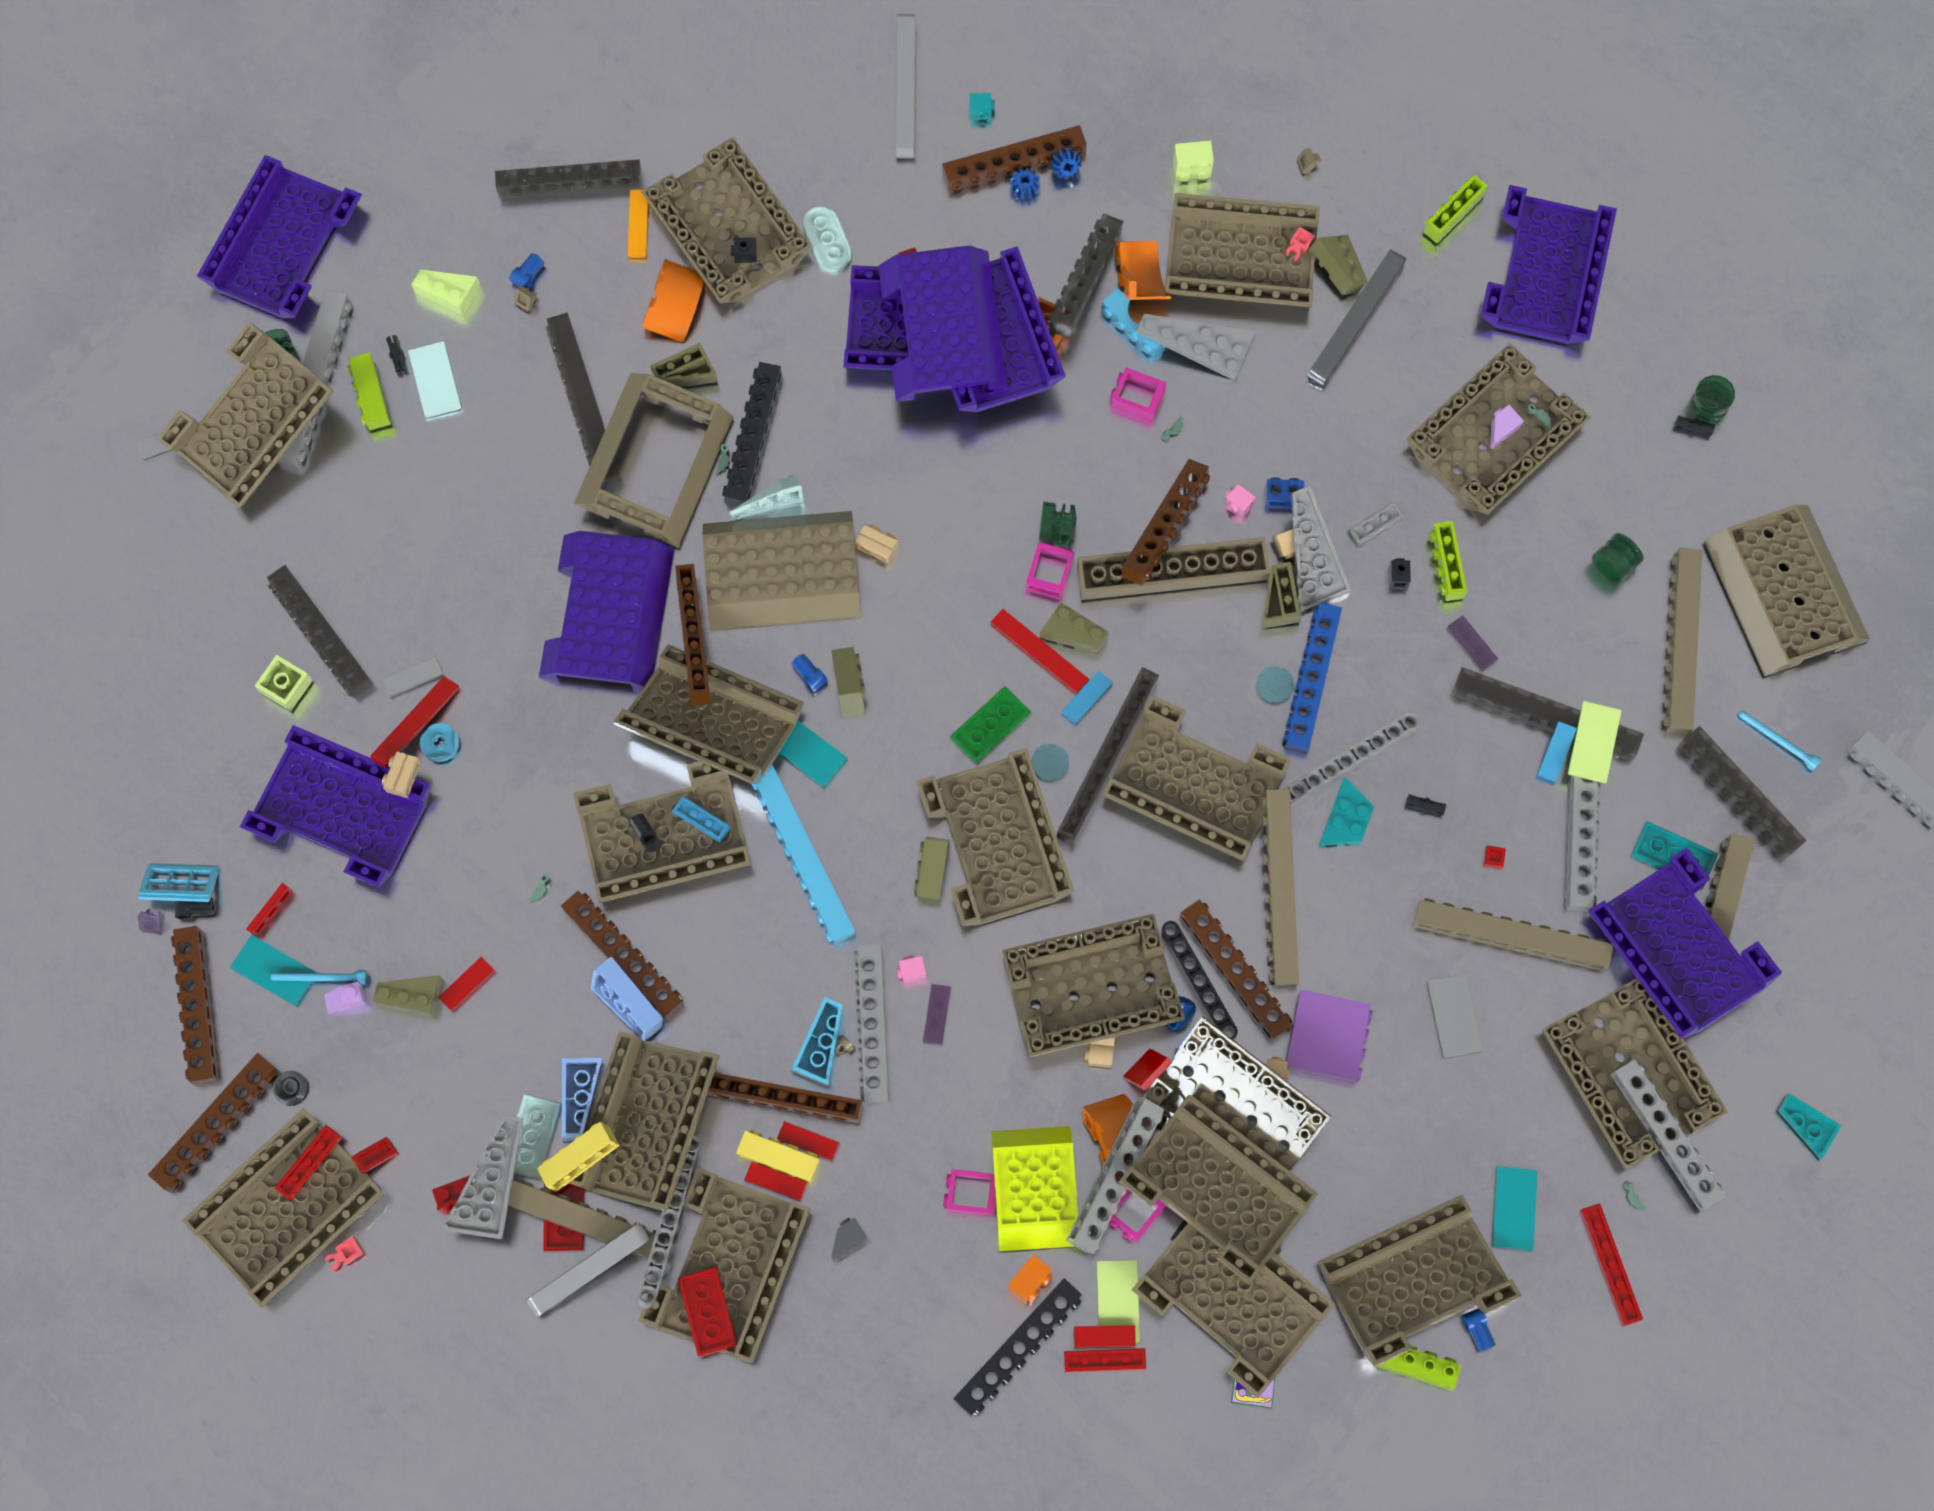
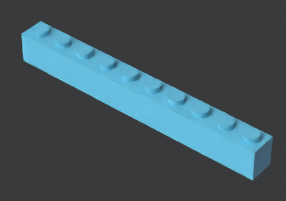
M771 765L761 782L751 785L754 791L758 789L760 793L758 799L762 807L766 806L769 811L766 813L771 824L775 823L777 827L774 830L778 840H783L785 844L783 850L787 857L791 856L793 860L791 866L795 874L799 873L802 878L799 880L804 891L808 890L810 897H807L812 908L816 907L818 911L816 917L820 925H825L827 930L824 933L828 941H833L836 946L856 936L855 930L773 765Z

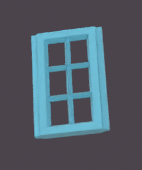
M149 863L139 890L138 899L209 902L219 873V866ZM153 874H169L168 879H152ZM173 874L189 875L188 880H172ZM193 875L209 876L208 881L192 880ZM150 884L165 885L164 890L149 889ZM170 885H186L184 891L168 890ZM190 886H206L204 891H189Z

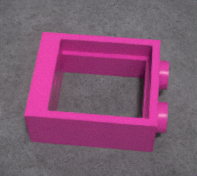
M1125 367L1124 372H1120L1116 381L1118 383L1117 388H1113L1109 397L1112 399L1111 406L1153 421L1166 391L1167 382ZM1127 378L1156 389L1149 407L1119 397Z
M1038 542L1026 581V589L1062 599L1075 552L1067 547H1055L1049 542ZM1041 552L1068 559L1060 585L1034 578Z
M951 1169V1174H947L946 1186H949V1193L944 1194L943 1206H947V1212L994 1217L996 1208L994 1174ZM956 1176L990 1180L987 1208L953 1204Z
M1128 1189L1125 1195L1121 1197L1118 1208L1130 1195L1131 1191ZM1158 1200L1154 1204L1157 1209L1137 1233L1115 1215H1112L1109 1225L1114 1229L1118 1227L1124 1232L1122 1235L1128 1241L1132 1242L1134 1240L1137 1243L1166 1205Z

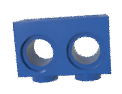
M1278 477L1267 479L1265 485V507L1292 508L1290 490L1297 491L1304 488V480L1298 478L1281 480ZM1277 489L1280 493L1274 494L1271 490Z

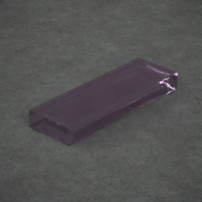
M1463 615L1448 625L1449 631L1482 671L1498 661V657Z
M931 985L923 1043L943 1044L951 986Z

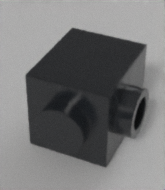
M734 238V245H731V256H734L735 263H757L756 238Z
M1404 558L1391 560L1389 565V588H1408L1411 582L1410 560H1405Z

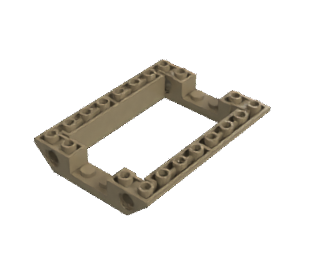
M630 373L573 505L609 519L610 515L645 529L643 534L679 548L734 416L719 403L655 376ZM640 396L647 398V401L657 405L659 400L693 414L692 420L709 424L670 518L601 490Z

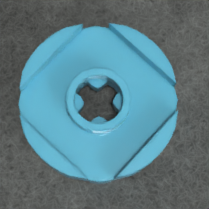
M443 723L433 724L421 735L420 747L429 760L444 762L456 756L459 748V737L453 728ZM439 738H441L442 741H445V743L442 744L441 747L435 745V742H438Z

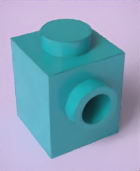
M969 93L970 118H991V111H995V100H991V93Z

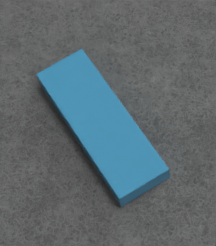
M1098 671L1061 711V714L1076 725L1113 685V682Z
M1558 721L1537 774L1538 776L1556 782L1577 728Z
M684 796L681 797L672 810L673 814L718 843H721L731 828L730 825Z

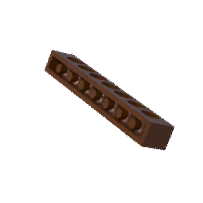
M1078 125L942 163V173L948 190H959L967 185H977L985 180H994L999 176L1012 175L1014 172L1019 171L1020 168L1026 171L1027 167L1030 170L1035 166H1045L1054 159L1053 154L1058 155L1059 149L1063 152L1066 147L1069 150L1074 149L1077 154L1082 155L1086 152L1087 143L1081 126ZM1034 153V154H1036V155H1035V156H1030V155H1028V154ZM1012 158H1017V159H1019V160L1013 161V160H1011V159H1012Z
M1188 459L1123 564L1122 578L1141 586L1144 585L1146 580L1151 578L1153 568L1158 566L1161 561L1162 553L1167 552L1170 540L1176 537L1178 527L1184 524L1187 512L1192 511L1195 499H1199L1203 486L1209 483V466Z
M694 564L675 565L691 706L710 704V690Z
M575 892L561 905L563 911L608 959L612 957L650 1004L661 1013L662 1017L666 1021L684 1006L682 1002L683 996L676 989L672 991L668 987L670 982L663 975L659 977L655 973L657 971L656 967L650 961L646 963L642 959L644 957L642 952L637 947L633 949L629 945L631 941L625 934L620 935L616 931L618 927L613 921L607 922L604 918L605 913L598 906L596 908L592 906V899L586 893ZM583 909H589L590 912L587 916H580ZM596 923L603 924L600 930H593V926ZM608 937H616L615 942L607 944L606 940ZM623 950L629 951L627 957H625V958H620V957H619V953H620L621 951H623ZM635 964L642 965L641 970L638 972H633L632 967ZM648 978L655 979L654 984L651 986H646L645 981ZM661 992L668 993L667 998L664 1000H659L658 995Z
M1199 899L1180 912L1179 917L1269 1040L1274 1042L1291 1030L1293 1026L1291 1024L1293 1022L1291 1017L1287 1013L1282 1012L1279 1008L1281 1004L1277 998H1272L1268 993L1269 988L1264 981L1260 982L1256 975L1258 974L1252 965L1248 966L1243 952L1234 947L1232 937L1223 932L1221 922L1217 918L1214 919L1212 917L1209 906L1205 902L1202 903ZM1205 919L1208 925L1200 926L1197 920ZM1215 934L1219 937V941L1212 942L1209 936ZM1222 950H1228L1231 956L1229 958H1224L1221 956L1220 952ZM1240 966L1242 973H1234L1232 967ZM1244 982H1252L1254 988L1251 990L1246 989ZM1262 997L1266 1004L1258 1005L1255 999ZM1274 1013L1277 1016V1020L1270 1021L1267 1018V1014Z
M198 926L174 929L171 943L176 955H173L174 965L177 966L178 972L175 974L176 984L179 985L180 992L177 993L178 1003L181 1004L182 1010L179 1012L180 1022L183 1023L184 1029L181 1031V1038L185 1042L186 1050H183V1057L185 1062L187 1061L188 1069H185V1076L187 1081L194 1086L218 1082L202 930ZM187 945H191L190 951L184 953V948ZM193 964L192 970L186 972L187 965ZM195 982L194 989L188 991L189 984ZM197 1001L196 1008L190 1010V1004ZM199 1020V1026L192 1029V1023ZM201 1039V1045L198 1048H194L195 1041ZM203 1059L202 1066L196 1067L197 1060Z
M257 1052L149 1172L148 1176L168 1192L175 1191L181 1185V1180L194 1171L195 1164L208 1155L209 1149L213 1144L216 1145L223 1138L222 1134L236 1124V1119L239 1115L244 1114L250 1108V1103L263 1094L264 1087L277 1078L279 1070ZM259 1073V1081L253 1082V1076ZM242 1089H246V1095L239 1098V1092ZM229 1104H233L232 1111L226 1113V1106ZM215 1119H219V1125L216 1128H212V1122ZM205 1134V1141L199 1144V1136ZM191 1149V1156L188 1159H185V1152ZM177 1165V1172L175 1174H171L170 1170L172 1166Z
M715 1072L707 1093L708 1096L859 1124L863 1106L862 1100Z

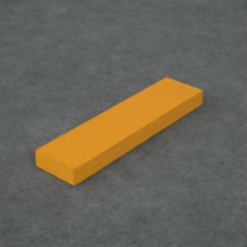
M630 190L628 258H646L649 203L642 194L643 190Z

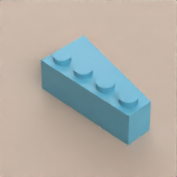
M824 997L791 1072L827 1088L843 1005Z

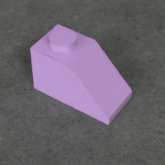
M1510 405L1506 408L1501 407L1494 413L1495 417L1491 422L1490 439L1492 450L1518 430L1524 422Z
M359 982L339 986L324 995L328 1015L367 1005L364 987Z

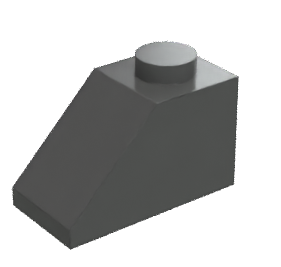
M855 1217L843 1220L840 1223L841 1227L837 1229L831 1256L834 1262L868 1241L867 1236Z

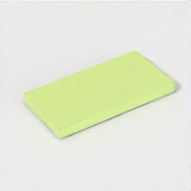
M1583 701L1568 775L1606 784L1622 710Z
M1137 1260L1097 1261L1098 1325H1135L1136 1343H1140L1138 1295L1131 1290L1138 1282Z

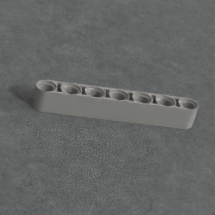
M638 1222L525 1301L536 1317H538L651 1238L641 1223Z

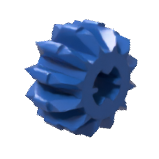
M1066 147L1063 152L1059 149L1058 155L1053 154L1054 159L1051 160L1052 170L1059 178L1064 177L1067 180L1069 176L1074 178L1075 172L1080 173L1079 167H1082L1081 157L1074 149L1069 150Z
M1028 167L1026 171L1020 168L1019 173L1014 172L1013 177L1010 179V189L1014 191L1015 196L1021 195L1022 200L1025 196L1030 199L1032 194L1036 195L1037 189L1040 188V177L1036 175L1035 170L1029 172Z

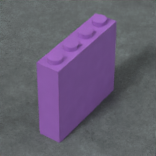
M1301 989L1298 995L1286 1062H1288L1287 1068L1295 1072L1355 1084L1357 1079L1360 1080L1362 1068L1359 1065L1360 1060H1364L1366 1053L1363 1044L1369 1037V1030L1366 1028L1367 1022L1372 1020L1373 1011L1370 1010L1371 1004Z

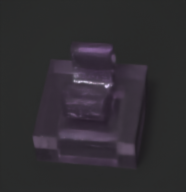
M147 909L146 912L140 911L138 915L139 929L159 933L161 930L160 911H157V914L151 913L150 909Z

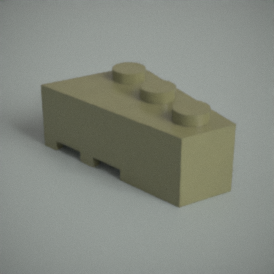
M1348 235L1318 238L1308 249L1311 254L1314 253L1320 262L1318 264L1321 268L1325 267L1328 271L1330 280L1342 295L1356 294L1368 282Z
M701 343L650 365L653 376L678 387L718 382L716 372Z
M1291 562L1275 564L1271 567L1263 629L1301 622Z
M1060 602L1040 631V639L1098 654L1107 641L1109 632Z
M854 646L831 650L842 718L865 714L862 695H866L865 686L860 684V680H863L862 669L857 668V665H861L859 653L855 654Z
M927 836L924 842L921 841L919 853H923L922 861H918L917 872L920 873L919 880H915L914 885L917 897L941 899L948 845H950L949 839Z
M440 975L378 982L372 1002L378 1007L434 1018L443 979Z

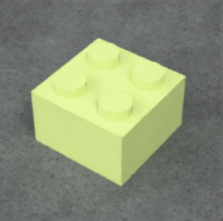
M1211 141L1175 144L1173 155L1175 181L1204 180L1211 177L1214 161Z
M276 655L254 686L261 694L292 711L313 680L308 673Z

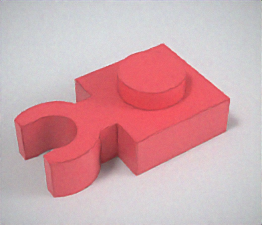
M1299 227L1290 240V245L1292 246L1288 247L1286 256L1294 252L1296 253L1294 260L1297 261L1301 251L1306 253L1314 241L1315 235Z
M351 1236L335 1247L338 1253L327 1255L325 1260L328 1262L331 1259H335V1264L330 1268L331 1270H336L340 1267L342 1261L345 1265H348L364 1253L355 1238Z

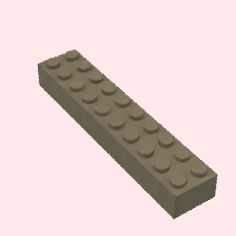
M1265 537L1169 547L1166 553H1162L1159 565L1153 568L1151 578L1146 580L1143 586L1122 578V566L1131 552L1084 556L1077 559L1081 600L1269 580L1270 576Z

